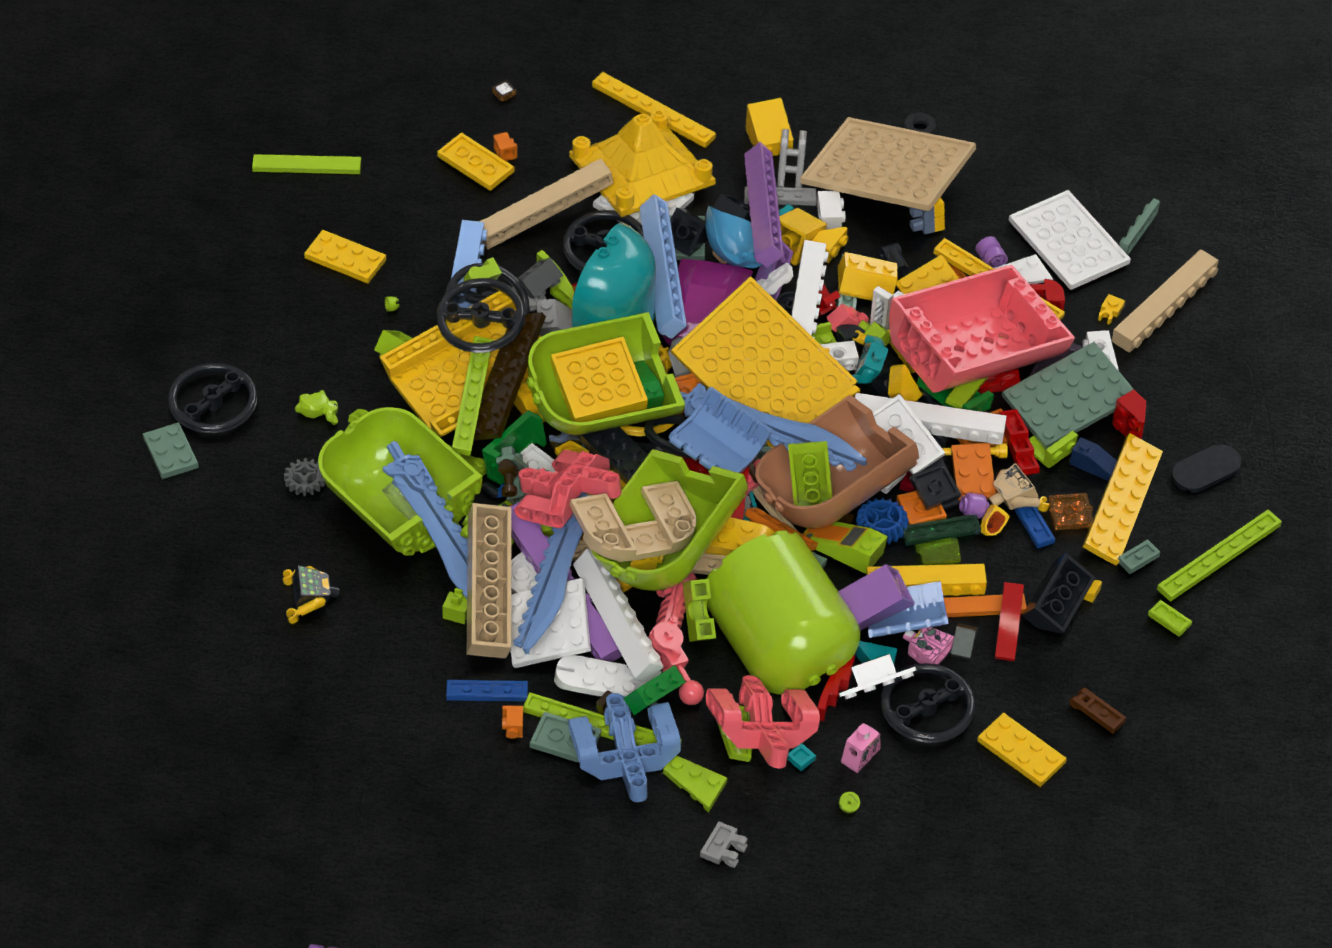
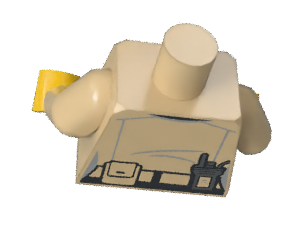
M1016 463L1009 469L1001 470L993 482L997 493L989 498L992 505L998 506L1004 502L1010 510L1022 507H1036L1042 512H1046L1050 506L1049 503H1046L1047 498L1045 496H1042L1040 500L1038 499L1035 487Z

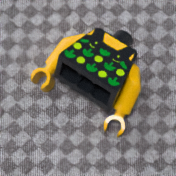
M297 566L294 572L289 569L283 572V583L285 585L292 584L295 607H298L297 610L289 608L286 612L287 617H289L288 621L291 624L298 621V615L301 614L303 616L324 607L330 597L337 598L339 596V586L330 585L329 575L318 571L312 566Z

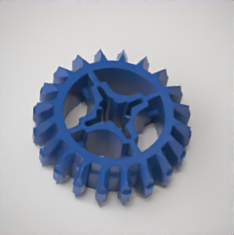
M883 497L881 500L875 498L873 502L868 500L866 504H862L856 517L857 526L872 528L888 536L886 542L889 545L891 541L897 542L898 538L902 539L907 531L909 522L907 511H904L903 506H899L898 501L892 503L891 498L886 501Z

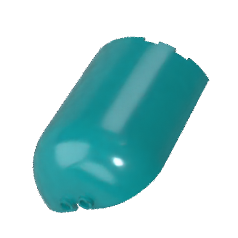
M618 223L603 240L607 247L595 250L579 277L572 303V328L649 312L654 324L656 264L653 252L646 240L637 231L628 225Z

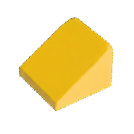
M1093 581L1084 597L1085 600L1094 602L1101 590L1102 581Z

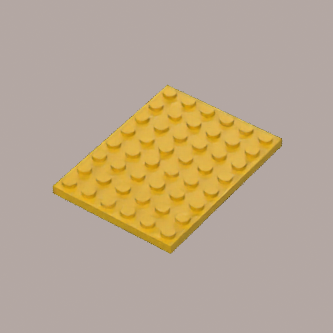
M751 276L671 350V353L707 389L713 387L727 398L758 411L807 424L815 419V414L818 410L825 408L831 400L838 398L846 389H850L857 383V380ZM769 440L765 444L767 447H775Z

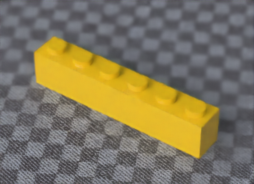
M984 564L891 566L899 571L906 587L941 581L943 595L985 594L987 581ZM882 566L867 567L866 575Z

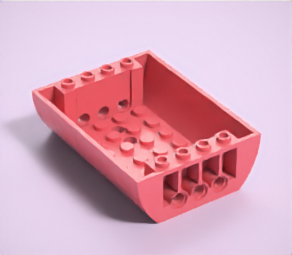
M1012 264L894 297L890 306L889 327L892 344L933 393L1057 357L1066 352L1075 339L1072 333Z

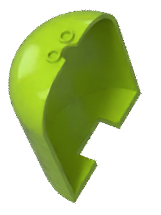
M649 312L553 331L540 337L533 344L529 352V377L527 378V385L531 389L533 402L545 421L560 432L571 435L588 434L680 414L685 407L674 375L666 374L658 352L661 342ZM624 337L633 362L644 360L658 379L664 393L662 406L589 422L572 421L550 363L551 355Z
M385 407L372 410L357 420L352 421L349 425V431H338L324 444L319 454L318 465L326 485L397 552L407 556L414 555L417 551L424 553L436 547L424 526L422 518L416 514L400 490L393 485V478L382 470L383 466H388V464L394 462L387 449V445L395 441L400 446L404 455H419L434 480V485L437 486L438 491L436 495L445 499L446 505H444V508L453 513L454 518L452 522L459 525L458 522L464 515H468L475 495L480 494L482 475L418 417L404 409Z
M652 449L623 488L621 495L612 504L624 526L654 521L656 519L641 494L642 487L678 481L696 515V526L691 541L682 550L666 554L662 564L658 563L657 568L654 570L636 569L630 567L632 561L619 562L601 556L591 550L594 557L613 577L635 588L659 591L676 586L690 574L745 498L748 486L744 474L712 466L709 470L711 476L689 470L682 457Z
M776 531L772 536L767 537L764 534L744 543L723 558V564L718 569H713L706 578L709 579L711 599L707 602V609L749 674L759 678L768 692L783 694L785 689H806L809 686H814L820 682L821 675L827 673L830 676L836 673L839 668L844 666L853 657L858 648L860 628L854 614L803 538L796 532L789 534L787 531Z

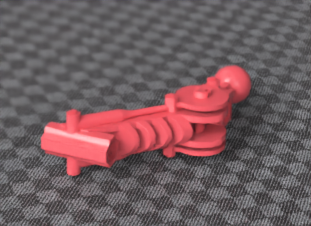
M690 573L676 586L656 591L659 597L667 598L661 602V609L656 620L657 624L649 633L648 638L652 641L655 652L660 656V661L664 666L662 671L665 672L675 665L686 681L680 686V699L687 705H696L702 701L704 689L699 682L690 680L684 669L689 660L681 648L684 637L680 630L686 611L682 583L697 580L694 573Z

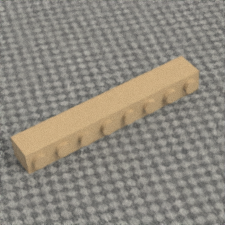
M599 159L517 203H513L511 206L496 212L494 215L481 220L480 222H484V230H487V240L483 241V244L487 249H490L614 184L611 171L603 160Z
M1200 249L1114 329L1112 342L1129 353L1134 348H1138L1145 338L1151 336L1155 328H1159L1167 317L1170 318L1178 307H1182L1189 297L1194 296L1198 288H1202L1210 277L1213 278L1216 275L1218 259Z

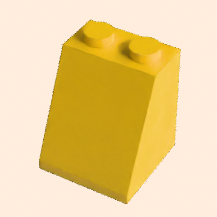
M781 98L747 104L746 131L753 147L761 142L772 152V156L780 155L782 129H789L788 149H793V137Z
M799 208L779 216L782 241L793 251L790 263L795 266L800 263L804 241H812L818 232L825 230L827 223Z

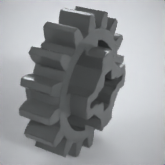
M304 458L303 462L297 459V464L291 462L290 468L286 467L285 486L289 487L290 492L295 490L296 495L300 492L303 493V496H306L308 492L314 495V490L319 492L320 486H325L318 463L315 464L314 459L310 462H307V458Z

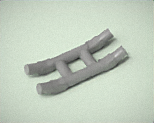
M782 129L777 187H784L785 173H796L795 188H802L800 177L804 171L807 131L800 130L798 149H788L789 129ZM787 156H797V166H787Z

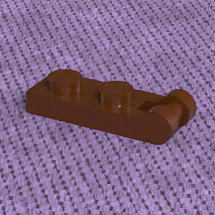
M1082 688L1078 691L1077 696H1073L1069 700L1073 708L1081 710L1112 734L1126 722L1124 715L1086 688Z

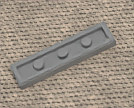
M745 186L744 203L749 204L748 187ZM776 187L778 205L816 206V188Z

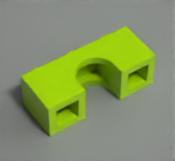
M709 579L683 582L689 642L716 638L714 618H710L707 612V602L711 599Z

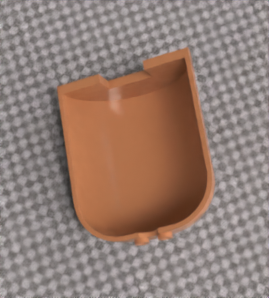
M849 395L808 423L838 436L864 458L866 457L867 465L862 466L854 462L857 467L853 471H846L845 467L841 464L838 466L830 464L833 497L813 506L794 505L789 451L782 444L770 449L760 459L756 467L755 476L764 493L765 501L769 505L771 504L785 519L804 528H823L838 521L918 464L916 460L919 459V452L916 442L894 426L888 432L876 424L872 410Z

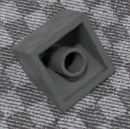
M551 258L540 259L519 276L518 279L530 298L537 297L539 299L547 293L546 289L548 287H554L561 281L560 278L563 274Z

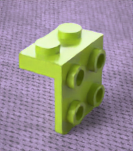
M1071 431L1046 450L1035 436H1032L1029 440L1034 448V457L1050 468L1072 452L1077 443L1078 435Z

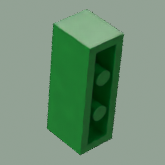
M674 665L623 699L635 715L674 691L686 681Z

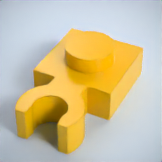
M1108 294L1101 305L1098 320L1101 321L1103 317L1108 318L1107 324H1111L1113 316L1118 317L1123 309L1125 300Z

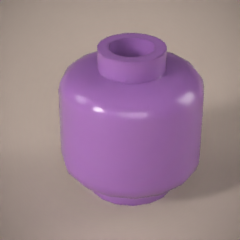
M967 493L961 498L959 509L965 517L976 519L982 518L989 508V502H987L986 497L978 493Z

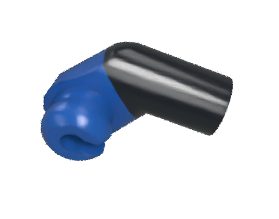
M485 482L481 489L493 498L504 497L502 496V487L505 486V483L501 484L500 488H495L490 483Z

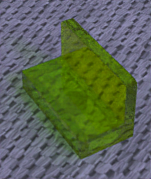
M951 537L915 545L916 553L921 554L923 565H949L961 562L958 539Z

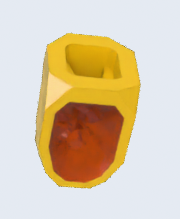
M990 505L982 518L981 533L985 536L998 534L1010 516L997 505Z

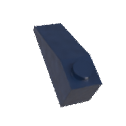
M1080 437L1072 450L1070 465L1109 481L1117 460L1099 445Z

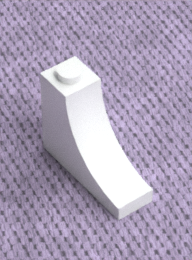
M876 287L873 291L870 325L875 321L883 325L887 330L890 329L889 314L892 298L904 294L897 291L892 295L881 287Z

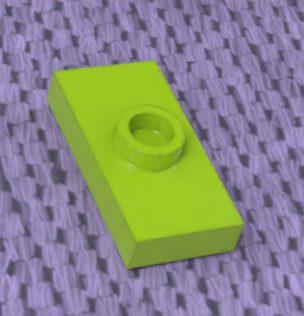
M1162 600L1148 612L1149 617L1179 637L1192 624L1190 619Z

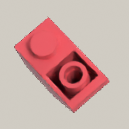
M843 303L827 316V320L831 323L832 330L837 332V327L841 325L852 324L858 326L862 320L865 322L869 321L866 314L860 313L853 307H848Z

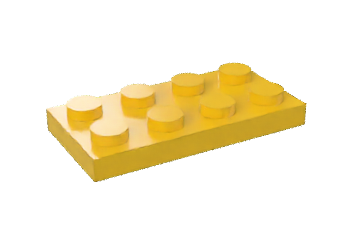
M460 133L437 151L439 158L490 191L514 172V166L463 133Z
M325 230L320 232L304 253L305 259L365 283L371 281L386 261L385 254Z
M1002 713L978 736L977 740L1039 787L1052 777L1066 763L1067 759L1005 713Z

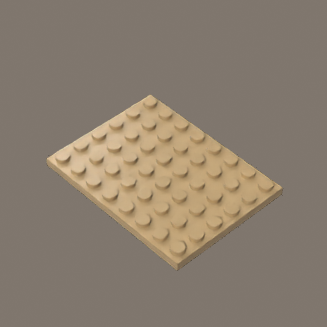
M848 117L800 177L801 184L930 211L976 150V143Z

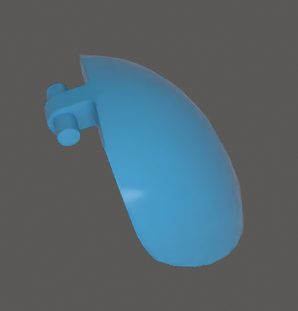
M708 205L705 222L706 234L709 244L717 256L726 263L737 267L756 268L761 266L762 264H759L754 258L751 222L741 217L721 212Z

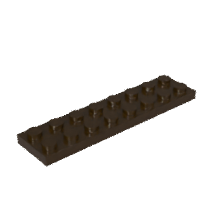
M543 312L525 314L524 324L519 334L513 341L499 349L482 393L473 441L501 438L528 366L529 352L533 344L538 340L546 316Z

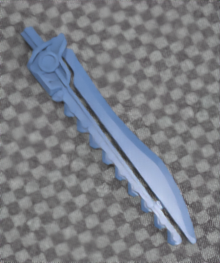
M697 383V387L689 394L680 391L685 403V417L689 418L706 393V387L700 383ZM730 399L773 429L768 439L773 446L782 444L789 451L788 444L827 441L829 462L832 466L841 464L845 467L846 471H853L857 467L854 462L862 466L867 465L866 457L864 458L848 443L825 429L813 424L770 415Z
M393 441L387 445V449L394 462L388 464V466H383L382 470L393 478V485L400 490L416 514L422 518L423 524L444 562L450 579L458 589L463 590V595L467 599L468 539L460 535V532H462L461 526L452 522L454 518L453 513L444 508V505H446L445 499L436 495L438 491L437 486L434 485L435 482L419 455H404L398 443Z
M582 492L577 498L593 495H587V493ZM574 513L563 528L552 527L554 534L547 539L550 546L543 551L546 559L539 563L542 571L535 576V581L538 583L531 588L533 597L526 601L529 609L522 614V618L525 621L518 627L520 635L513 640L514 646L522 647L526 655L530 653V649L546 632L564 601L571 562L583 534V530Z

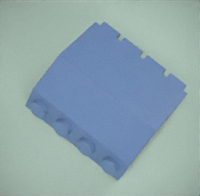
M710 387L692 415L671 432L669 442L678 449L683 448V452L695 461L699 459V463L708 470L715 466L742 473L765 446L773 429L719 391Z
M941 581L907 587L915 605L869 626V637L949 624Z

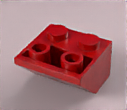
M1134 389L1116 400L1112 424L1126 437L1131 433L1140 439L1142 438L1146 400Z

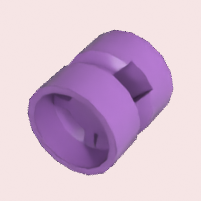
M986 237L976 245V252L982 261L989 266L995 268L1006 264L1008 257L995 237Z

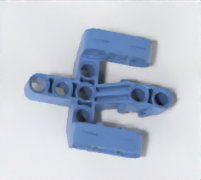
M612 693L606 697L604 719L605 724L609 725V736H614L616 750L598 753L596 736L593 737L592 724L589 723L587 716L568 719L570 736L581 769L600 780L623 777L629 798L634 802H642L648 797L645 773L662 770L681 751L679 731L668 702L650 705L648 716L657 743L636 746L633 734L636 731V726L633 718H631L630 708L626 705L623 695Z

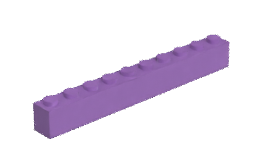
M759 142L746 152L744 156L754 258L759 264H763L768 268L783 257L784 253L772 152Z
M518 502L511 506V537L538 574L542 571L539 563L546 559L543 551L550 546L547 540L549 537L543 535L540 524L517 517L514 510L519 504ZM570 569L567 581L576 580L572 577V572ZM586 593L590 652L595 659L613 662L622 657V654L597 608L593 607L590 596Z

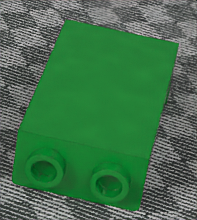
M920 376L918 377L917 385L943 406L953 407L945 403L955 387L933 393ZM990 391L983 394L976 392L970 401L963 404L962 409L985 412L991 408L994 394Z
M526 411L503 431L501 438H495L482 450L487 478L500 485L505 482L504 476L498 471L499 465L496 463V458L502 457V448L512 446L515 449V453H520L531 443H537L543 447L547 445L543 420L538 414Z

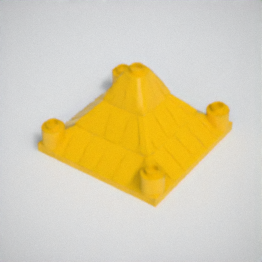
M656 110L651 113V116L639 114L631 119L617 135L591 146L588 138L579 136L573 140V150L569 151V157L580 169L599 159L603 160L612 173L614 184L599 192L621 217L640 211V206L653 194L665 201H669L715 185V178L712 175V163L706 159L699 161L695 159L693 154L688 151L685 145L668 128V114L663 110Z

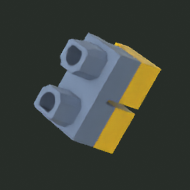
M941 197L930 211L909 207L912 218L918 217L917 219L910 220V227L913 232L922 230L924 234L945 230L944 202Z

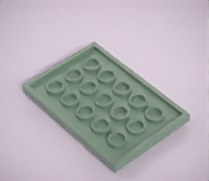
M1092 342L1002 392V397L1012 409L1018 410L1027 428L1046 450L1071 431L1077 433L1113 413L1116 400L1132 391L1133 388L1098 345Z

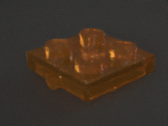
M1087 493L1049 495V511L1051 512L1050 516H1052L1055 530L1091 527L1093 507L1089 504Z

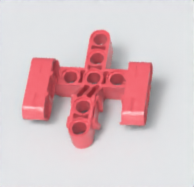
M563 450L552 463L555 472L545 471V468L540 470L524 468L519 471L521 491L530 495L524 496L515 507L514 512L517 517L525 521L563 528L573 514L569 505L570 500L576 499L582 492L593 495L607 493L609 498L619 497L622 493L619 474L609 471V459L598 454L593 455L585 451L578 453Z
M744 676L739 691V703L745 706V712H749L750 722L741 721L742 714L739 704L735 702L733 695L727 689H707L706 704L717 720V723L722 727V731L739 749H759L767 763L774 768H784L789 749L796 748L818 731L820 721L819 710L804 689H785L784 693L781 694L782 705L793 722L772 721V696H770L761 680L755 676Z

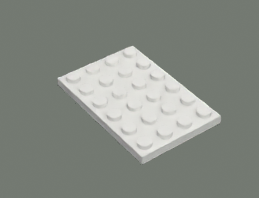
M1069 190L1009 215L1010 223L1070 290L1130 264L1131 258Z

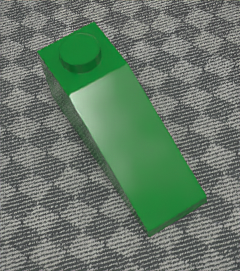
M644 360L634 362L648 399L647 409L662 406L664 393L658 379Z

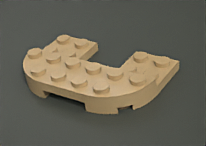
M678 481L642 487L641 494L656 520L624 526L607 493L571 499L569 505L584 532L583 540L591 550L599 555L619 562L656 557L682 550L692 539L696 526V515Z

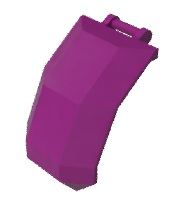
M681 259L678 273L687 326L672 339L662 335L668 345L671 346V342L676 338L687 336L750 276L752 277L753 271L733 265L703 260Z

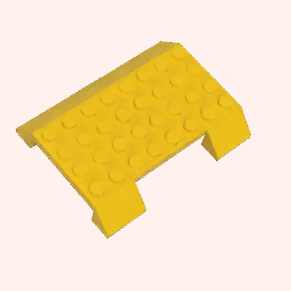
M501 291L480 301L486 303L492 311H502L504 308L509 307L516 310L513 301ZM460 319L456 323L446 320L447 327L451 333L459 339L473 343L474 336L495 341L504 336L507 330L502 323L490 322L485 328H477L473 325L472 320ZM438 325L380 356V360L392 384L425 425L439 437L456 429L471 352L451 345L443 337ZM499 349L490 352L484 388ZM528 366L521 384L525 383L529 377Z

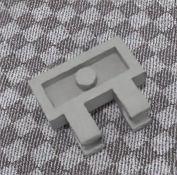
M718 822L702 848L700 857L720 864L721 860H723L728 866L735 868L739 862L737 860L738 853L730 851L728 848L730 845H733L738 851L744 852L748 846L745 844L748 838L737 835L736 828Z

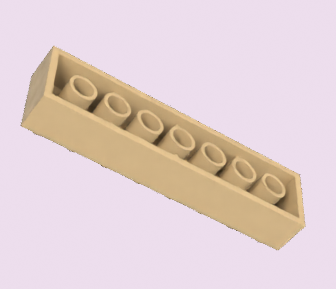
M473 503L468 513L467 655L506 658L511 649V507Z

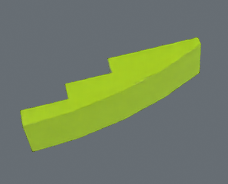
M543 250L537 253V262L540 259L550 258ZM558 267L563 276L556 286H550V294L562 304L572 309L574 290L563 271Z

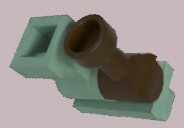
M509 446L501 449L502 457H497L496 463L499 465L498 471L504 476L505 486L502 487V496L507 497V500L514 505L520 502L525 495H530L521 491L519 471L529 468V466L523 462V455L515 453V449Z

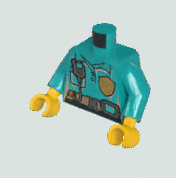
M856 330L855 332L859 336L856 339H852L859 344H864L855 373L852 376L857 380L856 384H868L881 372L888 348L884 347L885 345L881 338L866 335Z

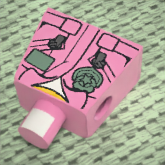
M927 627L920 629L918 633L913 630L906 631L903 639L910 642L908 654L919 664L939 665L952 650L954 636L935 628Z
M863 723L847 739L841 763L858 773L880 750V734L867 724Z

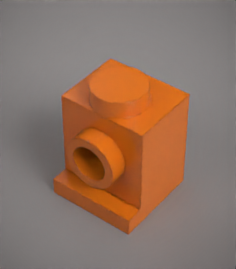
M508 133L494 135V150L497 156L505 161L516 159L517 144L514 143L512 138L510 139Z
M503 706L502 729H506V737L523 738V706Z

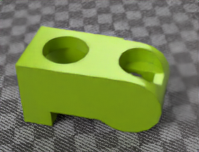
M490 258L486 260L482 267L475 266L470 268L464 276V281L477 278L497 280L502 272L495 259Z

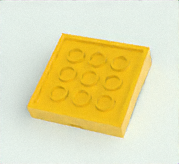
M624 337L551 355L550 363L572 421L589 422L647 409L648 399Z

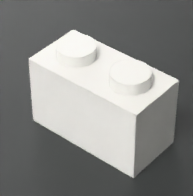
M818 191V218L827 223L825 230L842 227V222H845V211H842L844 199L840 198V192Z

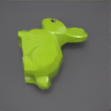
M324 390L311 395H300L299 403L295 407L297 413L313 419L325 415L326 420L331 422V424L336 425L338 423L337 416L335 415L338 411V404L336 401H329Z

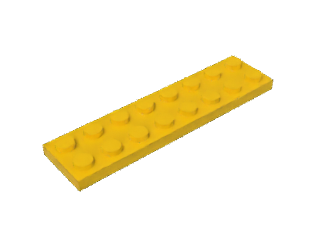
M1129 433L1086 536L1083 548L1114 565L1120 562L1118 557L1123 554L1163 451Z

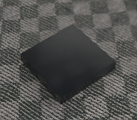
M944 463L911 475L909 478L926 511L958 499L962 495Z

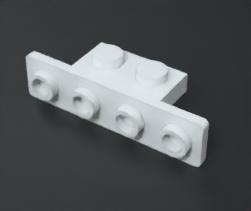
M890 654L854 666L852 670L858 687L841 692L839 696H845V699L857 696L856 691L864 689V692L876 689V684L883 683V686L894 683V678L902 676V679L914 676L913 671L917 670L916 666L896 673Z

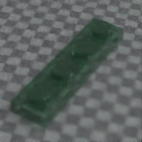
M966 515L907 525V529L903 528V539L906 546L980 534L981 527L977 515Z

